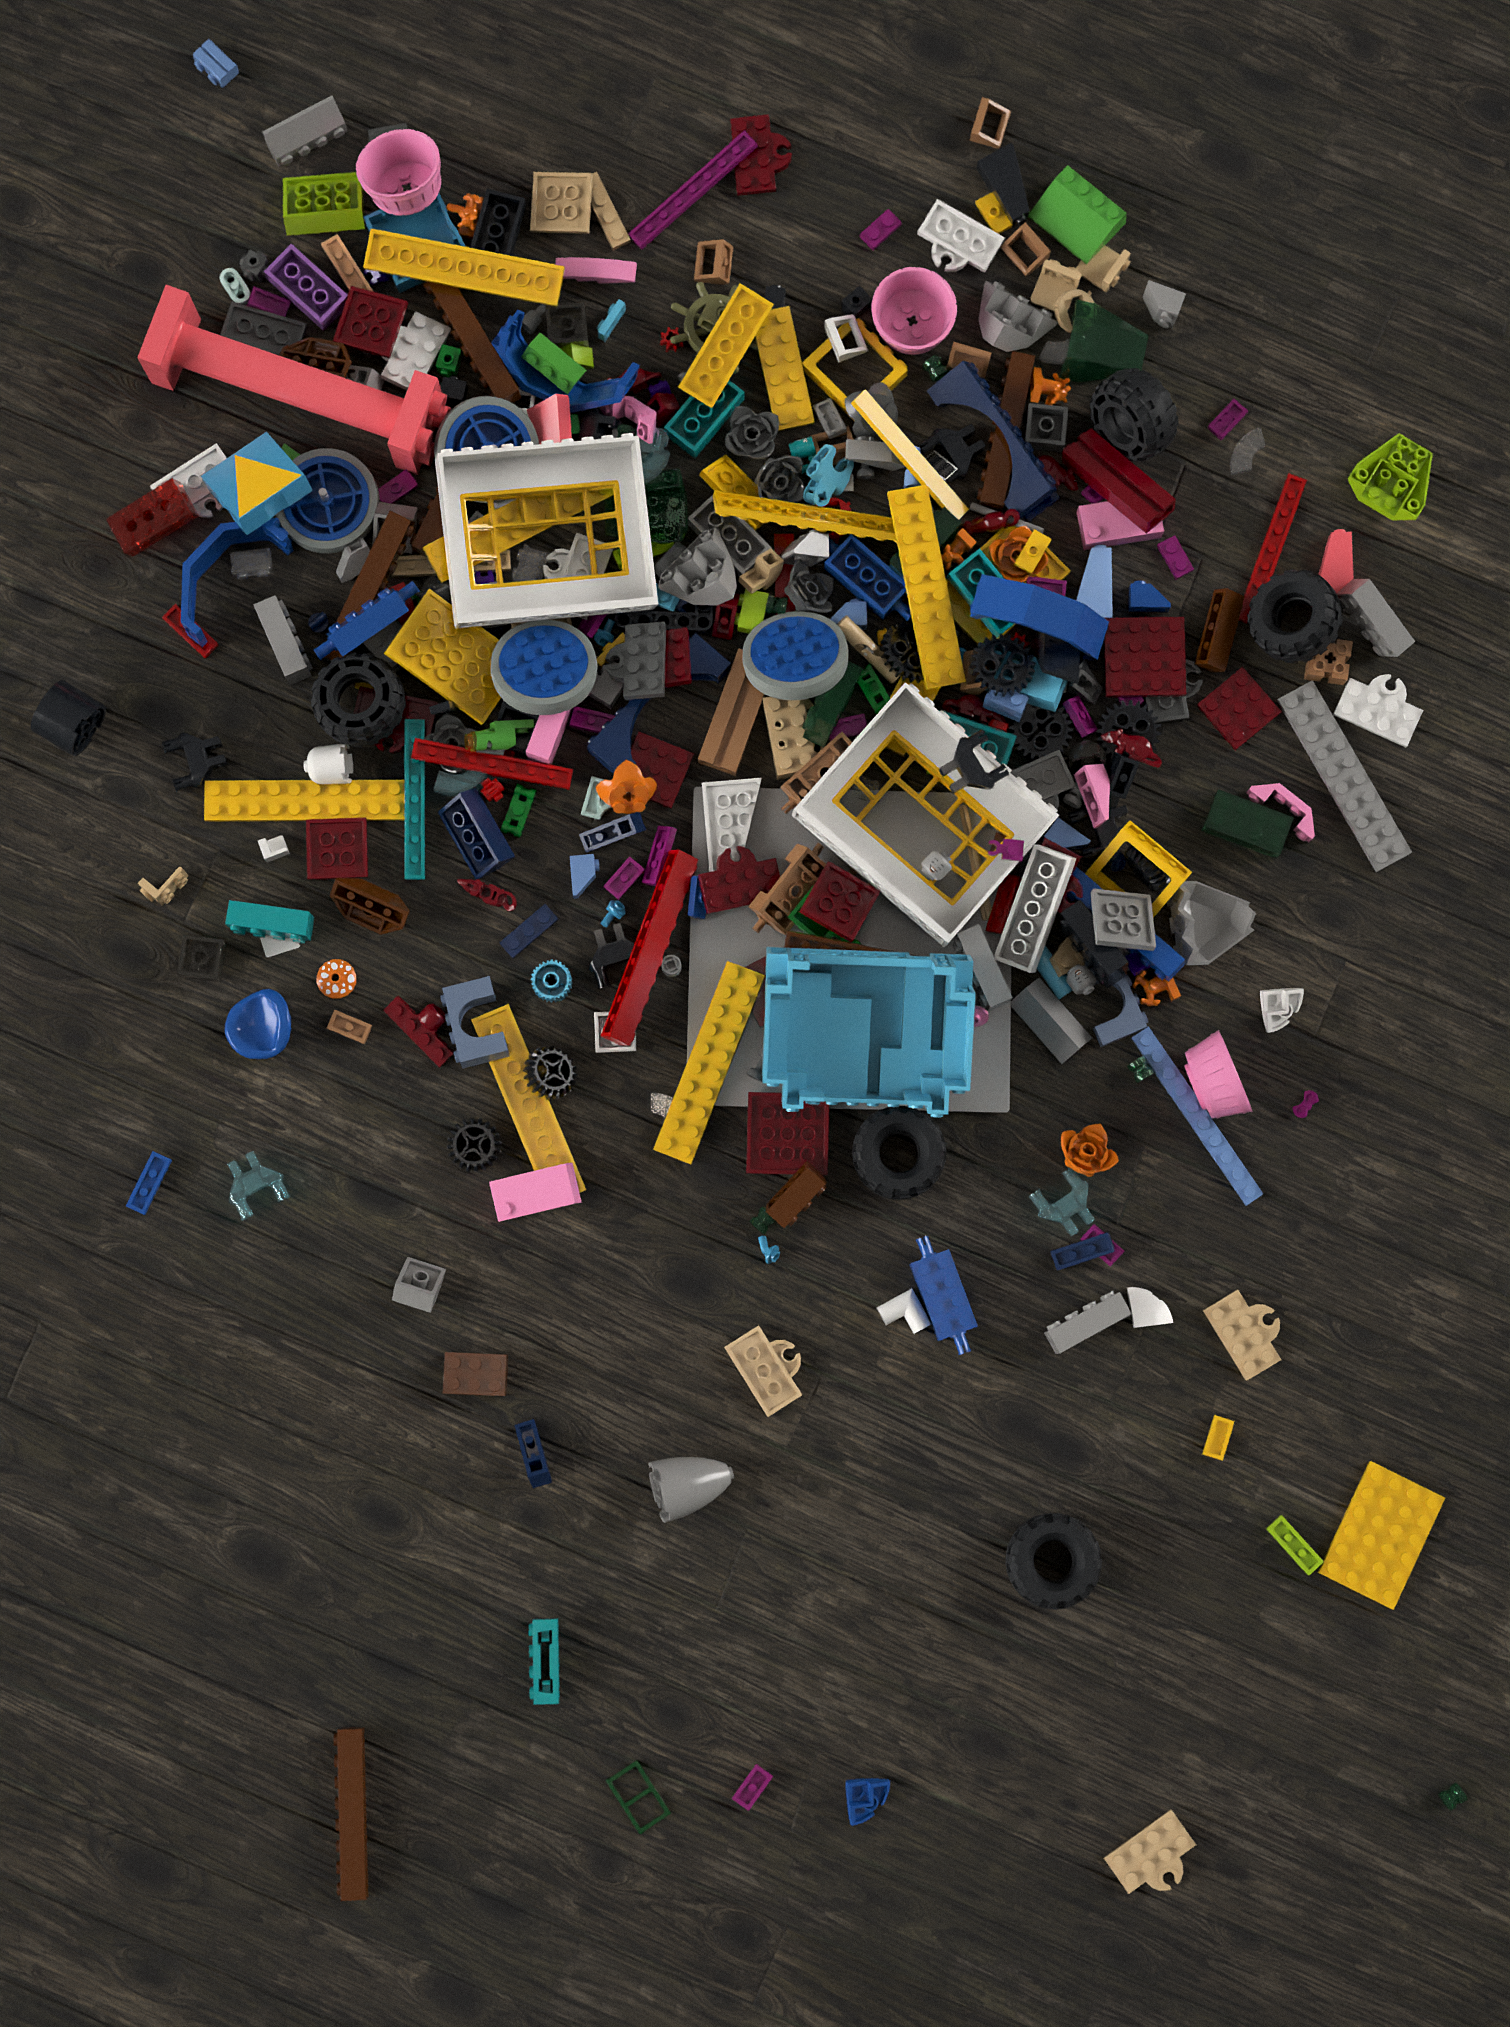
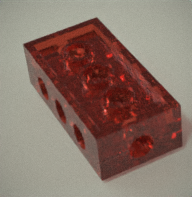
M171 478L106 520L123 552L130 556H135L199 515L181 482Z

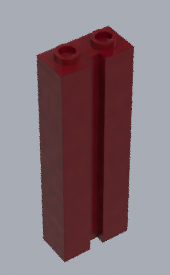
M1092 428L1087 432L1081 433L1076 443L1073 442L1064 447L1062 463L1069 469H1072L1077 476L1146 534L1175 511L1176 499Z

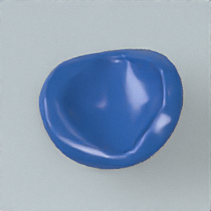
M272 989L257 991L236 1003L229 1011L225 1022V1035L229 1044L238 1054L249 1059H268L276 1056L285 1049L290 1038L291 1016L287 1003L277 991Z

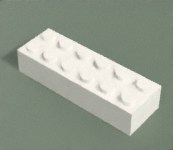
M1034 844L994 955L995 960L1029 973L1036 972L1077 858L1042 845Z

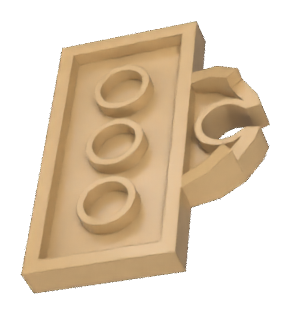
M1236 1290L1203 1310L1246 1381L1281 1360L1271 1344V1341L1277 1337L1280 1330L1279 1318L1274 1319L1271 1325L1263 1323V1316L1274 1312L1272 1308L1260 1304L1248 1306L1239 1290Z
M758 1325L724 1348L765 1414L769 1417L802 1396L792 1379L801 1365V1356L798 1353L793 1360H785L783 1352L786 1349H793L795 1345L786 1340L769 1342Z
M1170 1809L1104 1857V1859L1128 1894L1144 1882H1147L1152 1888L1159 1891L1170 1890V1885L1163 1881V1875L1166 1872L1173 1873L1174 1881L1179 1884L1183 1875V1864L1180 1856L1196 1844Z

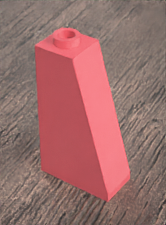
M554 394L527 409L529 419L536 430L539 444L546 440L561 443L563 439L572 438L568 395Z
M1344 529L1334 530L1328 537L1319 575L1331 585L1336 594L1354 579L1352 532H1346Z

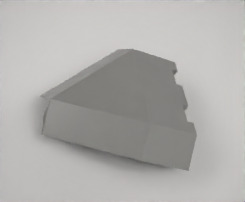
M1184 881L1167 901V906L1171 908L1170 928L1171 934L1175 935L1176 945L1173 948L1185 959V965H1209L1253 932L1254 929L1251 927L1256 913L1249 907L1250 902L1197 881Z

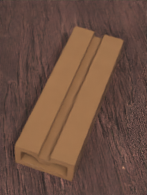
M739 648L698 757V763L734 776L737 774L760 711L762 698L765 697V694L757 690L748 680L743 666V650Z

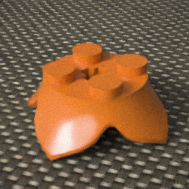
M1027 526L1015 528L1006 539H997L988 547L990 560L998 568L999 573L1004 579L1023 583L1028 577L1040 573L1048 563V557L1044 552L1032 574L1014 565L1016 561L1012 556L1020 555L1032 534V531Z
M626 759L615 769L613 779H605L599 782L596 786V791L599 797L613 808L615 813L630 814L642 812L645 809L646 803L656 790L657 783L651 777L644 778L640 768Z
M1102 1124L1088 1125L1080 1133L1067 1130L1061 1134V1146L1065 1154L1064 1162L1067 1167L1077 1173L1092 1177L1095 1173L1109 1170L1119 1161L1117 1154L1113 1150L1107 1149L1108 1137Z

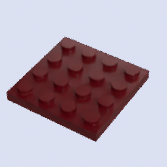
M1184 617L1105 618L1109 621L1104 637L1106 698L1186 696Z
M748 1092L746 1173L795 1174L808 1161L820 1173L827 1175L829 1104H826V1101L813 1105L807 1104L804 1101L803 1109H799L798 1112L786 1111V1108H782V1093Z

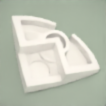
M1303 988L1260 991L1262 1016L1267 1033L1277 1031L1290 1022L1287 1019L1292 1013L1299 1011L1303 1000Z
M1136 1287L1127 1288L1133 1328L1173 1323L1171 1313L1166 1304L1154 1296L1152 1292Z

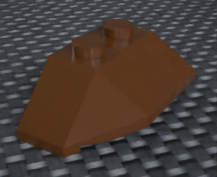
M312 337L297 341L290 346L282 347L279 356L343 378L346 377L352 362L343 343Z
M336 878L330 893V898L332 901L334 900L345 919L380 935L403 929L410 912L397 894L363 879Z

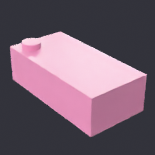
M1108 501L1079 506L1076 512L1083 551L1090 550L1096 545H1106L1108 547L1161 538L1164 533L1163 522L1161 521L1146 534Z
M573 708L557 714L539 715L526 749L528 760L552 765Z
M565 1163L489 1182L498 1222L581 1203L573 1163Z

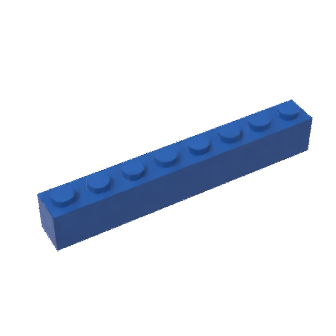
M1076 867L1073 875L1079 879L1082 885L1083 898L1077 897L1073 891H1070L1067 894V900L1077 902L1081 899L1093 915L1091 891L1093 888H1102ZM1156 934V948L1154 951L1125 948L1131 954L1135 952L1140 957L1139 961L1146 967L1150 965L1155 970L1154 973L1161 980L1165 978L1168 982L1185 965V959Z

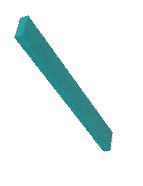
M404 719V880H425V761L411 759L415 738H425V719Z

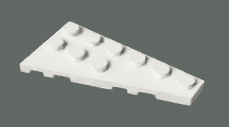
M762 778L702 783L709 872L717 870L716 862L718 856L729 847L731 849L730 858L734 862L739 860L740 855L736 851L735 846L745 847Z

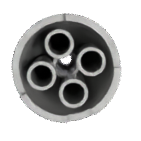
M674 1457L648 1463L649 1468L652 1467L653 1471L649 1472L654 1500L657 1502L658 1508L662 1509V1512L659 1513L664 1523L682 1518L703 1508L723 1493L731 1484V1479H734L731 1466L728 1467L726 1463L713 1459Z

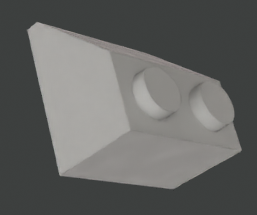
M1149 280L1142 298L1154 322L1163 328H1173L1186 293Z
M379 502L374 512L373 544L390 510L415 522L413 526L415 527L414 533H416L418 507ZM408 537L405 542L406 549L404 553L412 554L411 537Z
M810 530L808 534L801 535L800 538L791 542L779 556L784 560V564L794 565L800 560L807 567H811L829 558V534L821 533L818 530Z
M407 1257L395 1283L392 1301L431 1313L446 1269Z

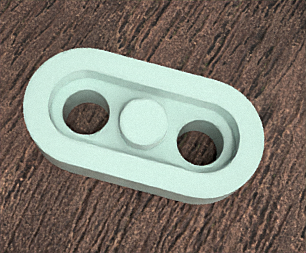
M227 268L223 270L220 274V281L233 302L246 305L251 295L249 288L235 269ZM234 278V281L229 283L228 279ZM240 294H244V295H245V296H244L243 298H241V299L238 298V296H239Z

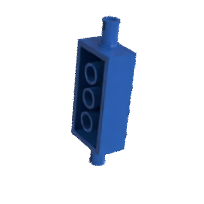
M852 534L841 545H838L829 537V553L831 556L826 560L824 569L854 596L861 599L862 602L866 601V606L882 620L891 611L895 610L908 622L911 619L910 607L903 602V598L907 595L904 579Z
M413 581L399 591L393 588L390 590L385 588L377 594L379 598L374 601L371 599L361 605L363 609L357 613L352 611L344 617L346 620L343 623L339 624L336 622L328 628L330 632L327 633L328 640L316 649H313L320 660L334 650H338L342 656L346 655L408 612L409 609L405 605V601L417 592H420Z
M924 1236L923 1240L922 1238L916 1240L923 1257H921V1260L910 1263V1268L937 1340L940 1341L951 1337L954 1339L958 1354H964V1350L967 1353L971 1349L964 1333L978 1325L949 1249L940 1253L934 1252L929 1236Z

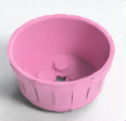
M411 129L386 132L369 142L365 149L361 151L356 163L357 178L374 203L386 213L397 216L418 213L427 208L436 199L440 191L441 160L439 150L433 139L422 132ZM411 184L410 188L412 189L404 192L402 186Z
M907 267L889 274L875 290L871 305L873 322L883 341L897 352L909 355L928 352L942 342L951 331L956 320L957 302L952 288L939 274L925 268ZM915 316V320L918 321V323L909 326V321H907V318Z
M1219 1030L1185 1052L1188 1064L1184 1066L1202 1110L1207 1109L1212 1119L1252 1112L1243 1085Z

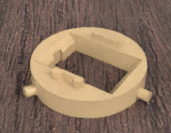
M1074 289L1063 293L1058 298L1056 304H1053V308H1055V317L1061 328L1070 333L1081 332L1082 336L1085 335V330L1093 324L1096 316L1095 303L1090 296L1092 292L1088 291L1086 293L1083 290ZM1079 296L1086 322L1072 327L1064 301L1071 299V297Z

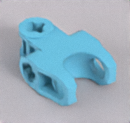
M825 444L812 458L806 470L807 476L811 479L803 492L805 502L824 507L829 503L832 494L835 496L840 495L850 480L854 461L846 460L844 457L834 468L833 458L836 454V448Z

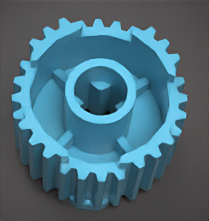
M553 959L550 962L547 960V963L543 962L542 965L539 964V967H536V970H533L534 974H531V985L535 994L542 998L543 1001L546 1000V1002L550 1001L551 1003L555 1001L556 1003L568 996L567 993H570V989H572V977L568 968L562 965L561 962L558 963L557 960L553 962ZM551 977H555L556 984L550 986L547 979L551 980Z

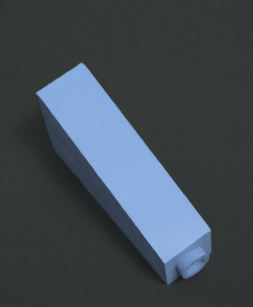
M1096 545L1090 550L1076 601L1086 604L1103 618H1112L1111 548H1106V545Z

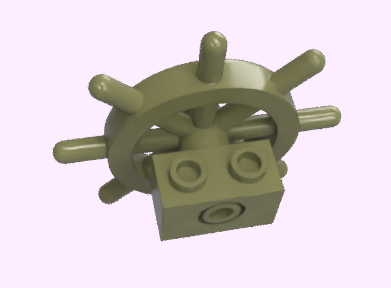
M698 282L696 287L701 298L696 300L689 309L678 303H672L671 309L686 317L684 321L685 333L672 336L671 343L677 344L688 341L690 346L699 353L704 344L699 337L710 334L737 289V285L732 287L728 296L721 294L708 295L703 282ZM704 308L701 315L697 313ZM694 321L698 322L697 325L702 328L695 330ZM752 340L749 348L758 351L757 343ZM738 366L736 367L733 373H738Z

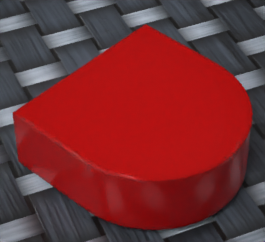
M990 720L988 723L990 727L1005 732L1008 731L1007 723L998 720Z

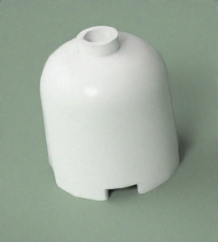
M335 744L314 747L309 752L307 760H304V771L308 772L310 779L317 784H350L352 779L349 778V774L353 773L352 754L347 753L349 745Z

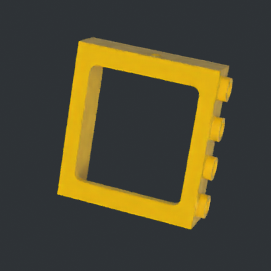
M858 318L856 322L863 339L893 368V371L881 381L892 391L907 376V365L901 359L897 360L893 356V351L888 346H883L879 342V337L874 332L870 333L865 328L864 322ZM845 323L837 329L841 340L852 331L849 323ZM828 338L802 362L803 371L848 415L845 407V398L847 396L816 366L833 349Z
M1130 820L1085 874L1103 890L1125 892L1103 874L1101 870L1121 845L1126 841L1129 842L1171 877V882L1152 903L1154 918L1192 872Z

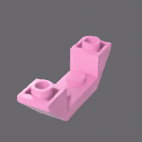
M625 396L619 403L600 407L601 412L605 416H613L617 419L625 416L638 425L637 436L648 444L653 443L656 430V412L631 396Z
M1277 783L1251 786L1246 792L1249 795L1248 798L1253 803H1259L1260 805L1272 793L1277 802L1286 804L1292 814L1302 817V820L1293 830L1296 832L1295 835L1304 842H1310L1314 838L1311 808L1283 785Z

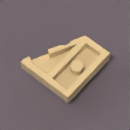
M1068 937L1061 942L1058 950L1049 959L1058 977L1067 974L1072 967L1078 964L1081 966L1085 965L1083 956L1074 951L1071 946L1072 942Z

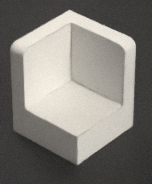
M278 836L268 841L265 838L258 840L263 857L267 863L290 854L283 836Z

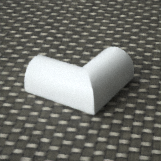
M594 1012L596 1053L636 1051V1032L630 1046L618 1045L601 1037V1033L609 1012Z
M912 1288L876 1307L885 1325L904 1316L913 1334L932 1324Z

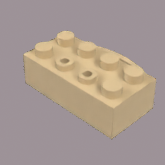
M773 697L762 698L777 780L791 778L818 753L814 751L815 733L807 709L813 711L819 724L821 734L820 751L825 747V732L821 717L809 699L782 700Z

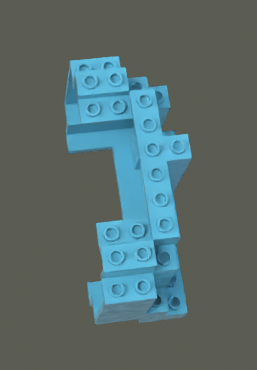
M766 947L762 1080L763 1083H767V1086L777 1087L779 1084H782V1108H786V1111L798 1112L799 1109H803L804 1101L807 1104L813 1105L824 1101L829 1105L846 1102L847 1105L857 1106L859 1103H867L868 1106H879L880 1103L887 1104L889 1107H899V1104H907L910 1108H923L924 1105L927 1114H931L932 1117H943V1114L948 1115L949 1090H953V1093L964 1094L965 1091H970L976 994L972 987L973 959L971 955L929 953V956H910L909 952Z

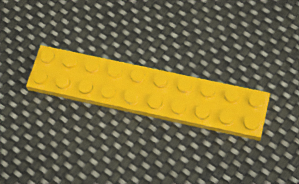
M372 228L370 229L363 268L367 270L555 307L558 306L565 267Z
M926 484L888 491L887 495L925 689L964 683L966 680L928 486Z
M613 488L589 492L590 507L613 496ZM582 493L557 495L560 518L572 517L584 511ZM550 496L525 498L529 521L553 519ZM519 499L495 510L497 524L521 522ZM489 513L469 524H490ZM554 525L498 530L499 551L502 553ZM469 531L472 554H493L490 531ZM443 536L423 547L441 583L449 580ZM473 561V567L484 561Z
M716 490L713 493L715 513L722 517L736 516L742 520H749L750 518L762 523L776 522L781 526L795 525L801 529L809 527L821 532H827V530L835 531L840 535L848 533L860 538L868 536L874 537L879 541L887 539L897 543L891 517Z
M312 780L205 781V822L306 821V819L366 817L367 821H404V780H352L350 784H317Z
M726 962L653 1150L692 1165L765 975L732 962Z
M509 1004L471 1019L478 1037L499 1032L504 1033L510 1057L490 1061L489 1064L534 1171L565 1163H573L579 1193L586 1191L549 1100H546L545 1095L538 1098L539 1092L532 1093L534 1088L532 1086L527 1087L529 1080L524 1079L527 1073L523 1072V1068L526 1067L524 1063L529 1059V1052Z

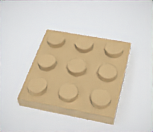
M534 172L530 231L535 233L589 234L592 173Z

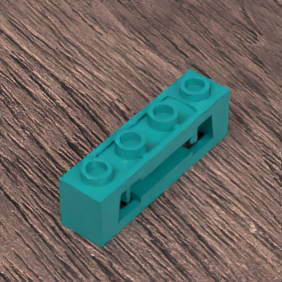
M558 1618L533 1619L532 1624H529V1636H533V1645H529V1657H533V1666H529V1678H533V1687H530V1699H534V1704H559ZM549 1630H552V1643L549 1644L550 1679H553V1691H550V1680H543V1690H540L542 1647L541 1643H539V1632H542L541 1642H549Z

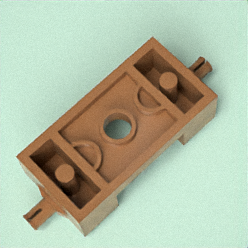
M843 732L838 734L780 787L789 799L781 807L782 811L786 809L784 811L785 814L796 807L822 778L820 770L822 768L829 769L851 745L852 742Z
M817 843L811 851L808 847L796 844L785 858L790 863L789 867L768 894L760 891L749 905V908L759 918L754 927H752L755 932L759 933L767 924L775 931L786 935L787 930L793 927L794 923L788 916L810 888L814 886L826 865L818 857L824 849L823 845ZM798 886L799 891L793 896L791 893L792 888Z

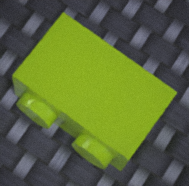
M745 589V594L740 595L738 606H742L741 613L736 614L734 624L738 625V632L749 634L759 623L764 621L769 593L756 591L751 594Z

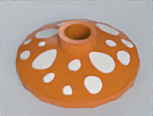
M332 959L325 962L317 973L319 990L325 996L332 999H341L348 996L356 985L354 968L348 962L341 959ZM333 975H339V980L333 981Z

